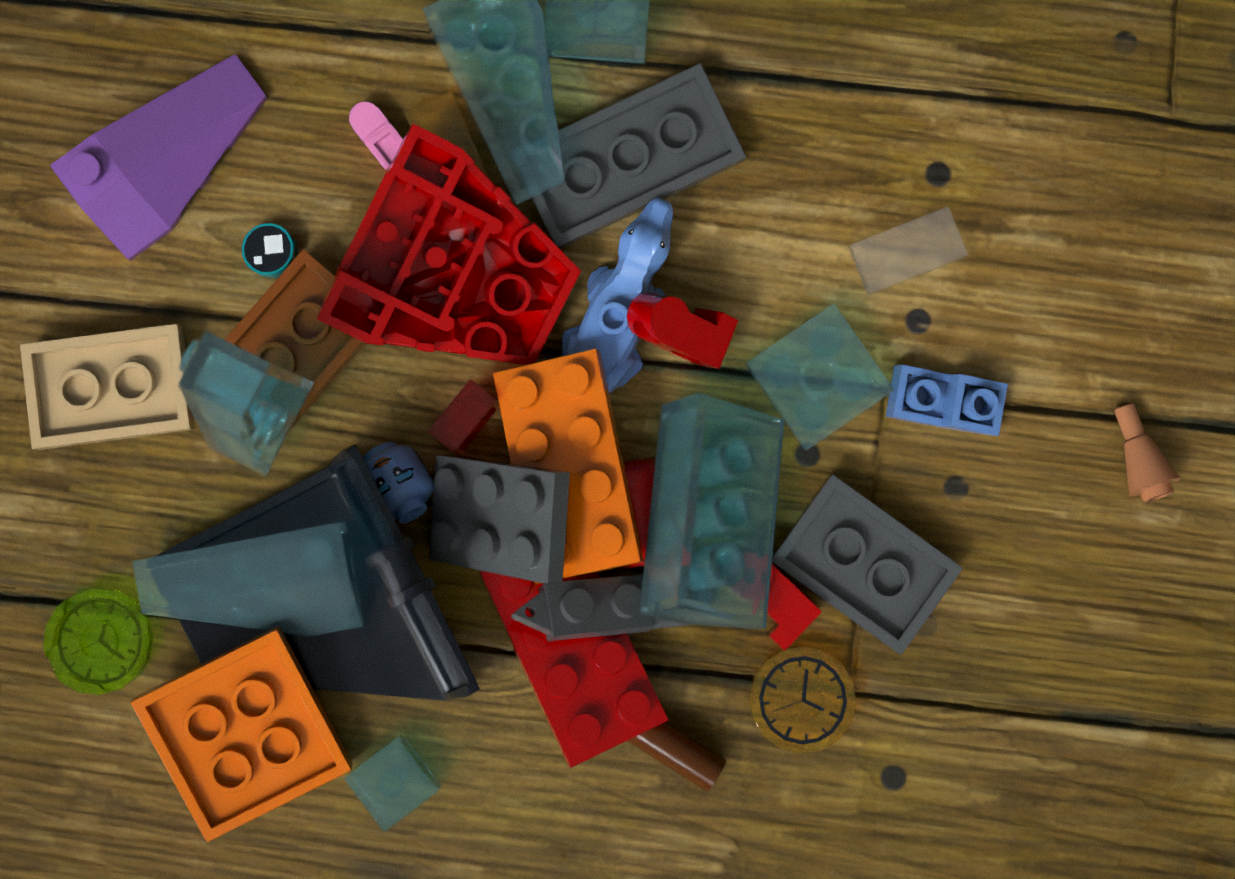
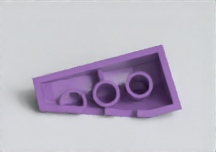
M234 54L95 132L52 163L50 167L80 208L122 254L131 261L175 228L183 217L181 215L183 209L196 191L203 189L211 177L209 175L211 170L226 149L233 147L268 97L237 55Z

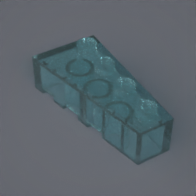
M205 331L201 341L195 339L188 346L182 357L180 371L184 372L178 384L209 448L266 477L314 382L258 353Z

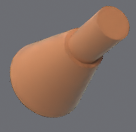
M1128 404L1114 410L1125 439L1124 454L1129 497L1140 495L1143 503H1148L1173 494L1172 484L1179 481L1181 477L1149 434L1146 435L1135 404Z

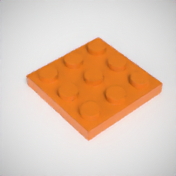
M279 625L134 697L130 702L206 842L352 770L353 763Z

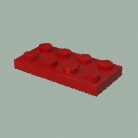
M479 571V576L570 769L669 721L628 634L547 641L546 634L511 618L515 611L539 594L538 588L543 584H535V581ZM598 572L566 578L563 581L600 578ZM525 610L526 615L531 617V613Z

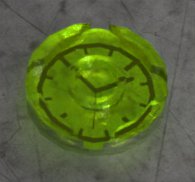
M96 588L77 593L56 607L46 624L43 648L46 659L49 658L50 664L55 670L52 672L61 683L79 693L101 695L125 688L141 675L151 658L154 636L149 617L137 601L120 591Z

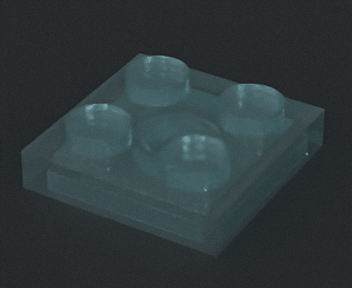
M834 303L745 364L804 451L894 391Z

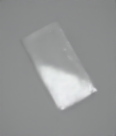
M949 207L849 246L867 295L948 265L968 255Z

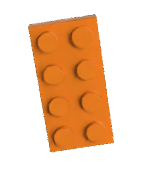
M592 349L493 373L511 463L570 472L563 579L644 562L600 351Z

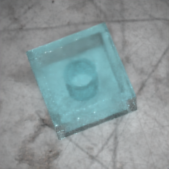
M400 734L344 778L383 832L391 828L441 788L439 782L403 734Z

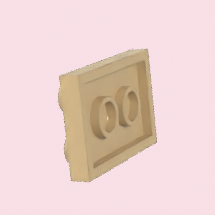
M179 324L20 344L31 447L34 450L195 430L183 326Z

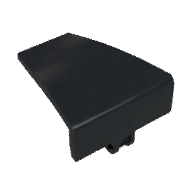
M355 444L343 449L325 469L151 559V566L200 664L279 625L313 689L449 702L468 697L480 690L462 651L431 593V590L436 587L432 578H425L411 551L415 548L411 537L403 538Z

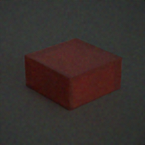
M470 379L427 432L453 453L460 456L499 409V402Z

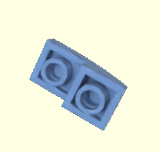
M903 364L894 365L885 417L941 428L999 436L1008 384L963 374L950 375Z

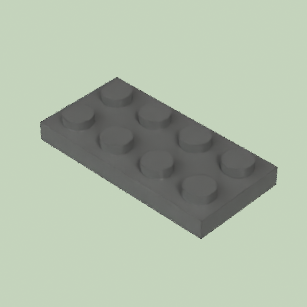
M701 63L511 153L512 159L552 242L559 249L644 210L647 204L657 197L665 200L744 162L746 159V155Z

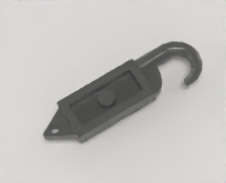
M676 564L674 567L675 573L687 576L696 585L697 598L691 604L669 606L664 591L654 579L646 577V574L543 584L538 588L539 594L515 611L511 618L546 634L547 641L647 632L650 629L689 626L702 621L710 612L713 603V588L708 577L700 569L690 564ZM525 610L531 613V617L526 615Z

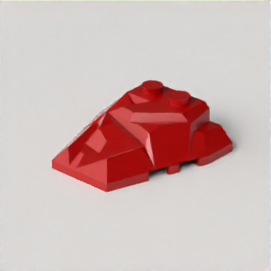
M412 123L392 163L389 164L339 264L333 283L316 319L367 344L382 346L383 344L416 348L419 351L434 352L435 350L464 354L471 358L529 365L536 362L581 270L535 223L531 222L510 201L511 198L474 164L475 161L462 148Z

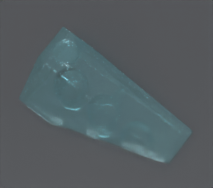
M439 0L422 8L425 23L515 204L518 205L564 183L545 37L544 16L538 1Z

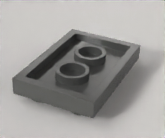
M452 454L436 455L429 560L544 584L562 583L570 472Z
M833 474L827 478L769 559L774 565L900 655L903 654L963 569L956 562Z

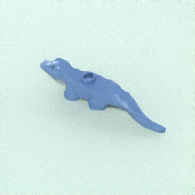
M659 197L650 201L640 215L622 233L618 245L619 258L615 269H608L607 266L598 267L596 271L590 274L587 283V298L590 304L580 326L570 328L562 335V357L592 349L600 351L609 394L616 388L624 386L641 370L643 365L641 357L636 350L640 338L631 332L627 322L629 305L635 297L642 293L649 292L665 295L662 289H655L651 285L654 274L666 261L671 246L673 207L671 202Z

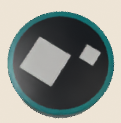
M273 223L255 226L246 234L242 243V256L246 265L258 275L266 278L279 277L298 254L297 244L292 235L281 226Z

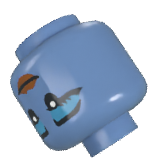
M386 442L372 448L363 456L394 520L397 519L400 524H405L415 520L427 510L425 502L434 491V482L413 448L406 445L397 446L395 442Z

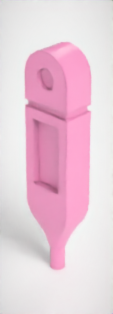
M360 102L351 109L349 122L359 138L386 171L389 164L392 163L403 139L376 105L370 102Z

